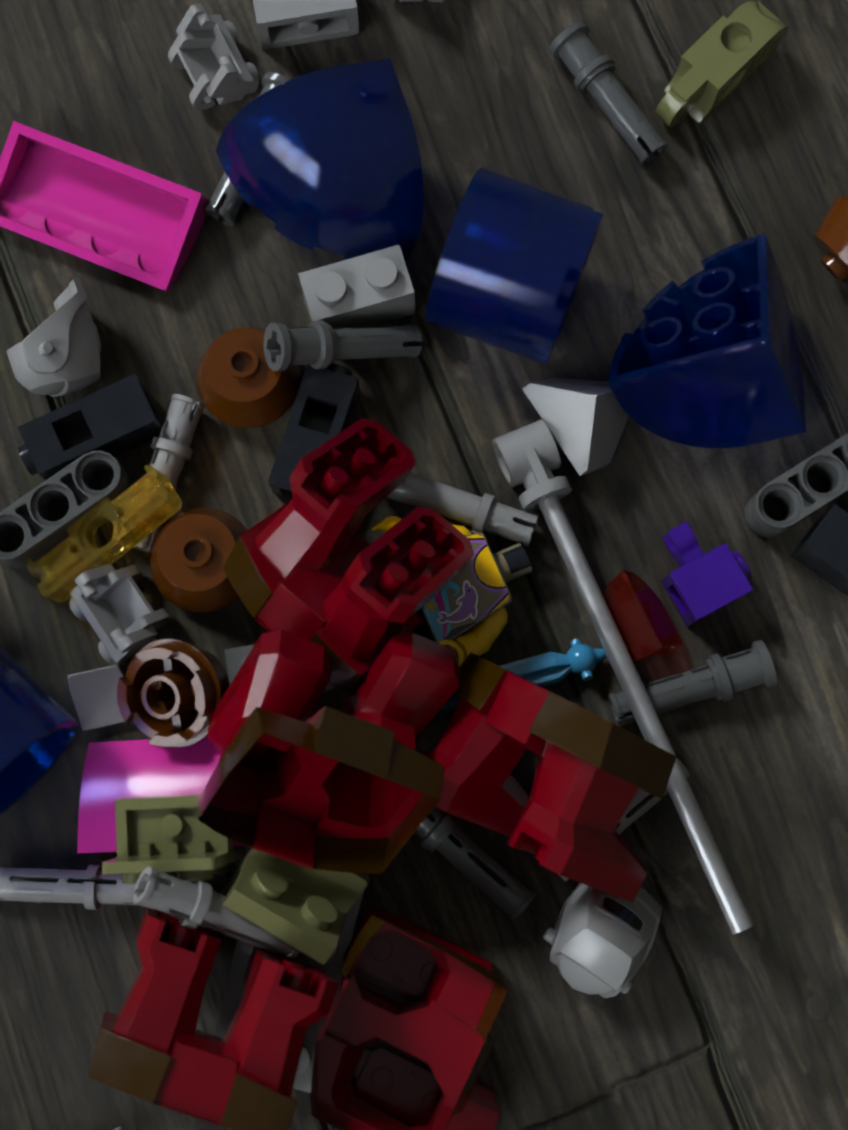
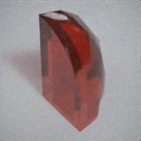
M623 570L608 584L603 597L635 666L637 662L656 652L660 656L683 645L669 614L658 596L644 580L633 572Z

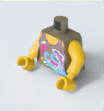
M390 516L372 526L371 529L372 531L383 530L386 532L402 519L397 516ZM452 524L470 540L474 555L461 573L422 606L419 611L424 618L432 640L454 649L460 667L470 653L481 656L488 652L508 621L506 610L511 606L513 600L506 583L532 572V568L527 554L520 543L492 554L482 532L471 533L465 526Z

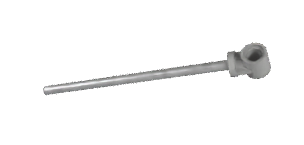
M540 419L492 439L495 456L509 486L512 488L523 483L526 489L518 498L523 511L533 512L541 510L644 739L675 755L560 503V500L565 498L572 491L567 477H554L552 471L561 467V459L548 426ZM676 757L667 790L732 934L742 932L751 928L753 923Z

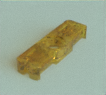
M150 465L144 466L147 473L114 500L106 497L67 528L69 536L39 561L30 558L27 568L32 577L42 581L37 585L41 595L58 602H65L71 597L70 592L77 586L74 580L81 573L110 563L113 564L178 512L182 507V500L167 475ZM111 521L114 527L113 536L107 545L98 548L95 543L96 532L102 524Z

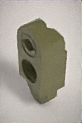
M748 1L740 5L728 18L723 15L681 56L677 72L664 89L666 95L658 104L655 114L669 127H673L677 123L679 124L688 114L700 124L770 57L784 39L789 26L770 9L756 1Z

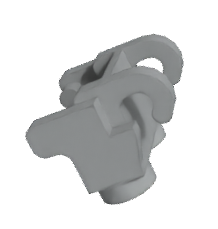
M204 4L191 5L176 29L178 36L168 52V58L175 69H186L194 85L189 94V100L193 108L196 110L209 109L216 104L213 98H216L219 105L242 101L246 94H252L257 90L259 75L255 65L251 62H245L236 46L237 31L235 26L230 21H223L220 14L209 15Z
M110 563L84 571L74 580L77 586L70 592L72 596L69 601L71 611L80 620L89 622L101 640L98 644L100 655L106 662L112 665H122L127 659L134 657L146 644L155 641L154 637L158 634L156 631L172 619L166 608L154 611L137 586L136 582L143 576L137 565L115 570Z

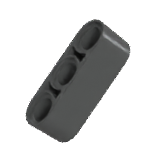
M848 433L767 483L747 502L744 509V519L748 528L754 534L770 538L780 535L848 492ZM808 472H816L825 479L827 484L826 493L817 492L810 487L807 481ZM764 499H773L782 506L784 511L783 521H775L765 514L763 509Z
M102 450L90 451L0 511V561L14 568L32 566L111 512L129 496L131 479L128 472L110 453ZM105 469L114 471L112 483L103 490L92 489V480L98 472ZM68 499L69 509L67 514L58 521H49L48 512L50 507L58 500ZM22 529L24 532L22 545L13 552H6L5 540L7 536L15 530Z

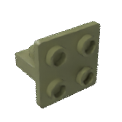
M201 794L115 799L117 858L102 862V874H121L122 884H136L143 870L150 866L169 875L175 874V871H178V879L189 882L213 879L214 874L229 872L230 863L245 858L246 851L245 846L234 847V841L213 831L198 820V801Z
M251 848L220 893L226 896L223 903L225 907L298 949L306 957L313 958L324 965L336 950L345 916L367 887L369 875L366 873L310 869Z

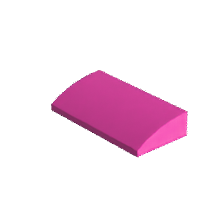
M13 121L0 157V227L169 293L198 237L207 215L204 212V208L210 200L200 192Z
M205 736L195 744L185 747L155 746L148 743L151 739L90 742L85 758L80 791L77 853L117 852L115 799L202 794L218 765L221 755L213 748L208 736ZM234 841V847H235V846H245V845H243V844H240V843Z

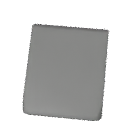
M116 664L67 675L69 689L83 731L125 722L118 705L117 685L119 678L126 676L127 667Z

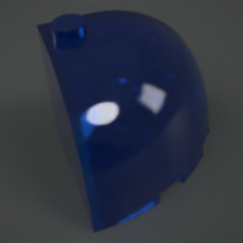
M390 59L326 68L286 81L251 101L225 127L216 149L223 169L244 201L249 206L254 203L261 212L276 223L275 230L311 251L316 246L332 253L344 255L343 260L395 245H400L405 262L408 260L416 246L423 216V175L415 128Z
M765 233L729 246L700 261L703 270L677 287V284L671 281L642 309L645 319L633 335L625 333L613 358L608 383L625 412L648 431L676 443L702 448L742 447L806 432L803 379L794 326L781 276Z

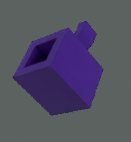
M687 521L669 530L667 535L662 537L668 551L680 567L670 572L661 580V583L686 627L740 599L753 590L749 583V580L752 579V574L748 564L737 551L732 553L726 543L703 554L696 536Z

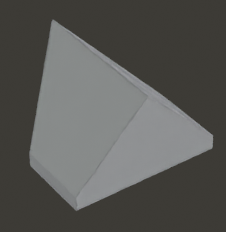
M553 377L531 382L522 390L548 426L579 476L602 469L611 462L642 384Z

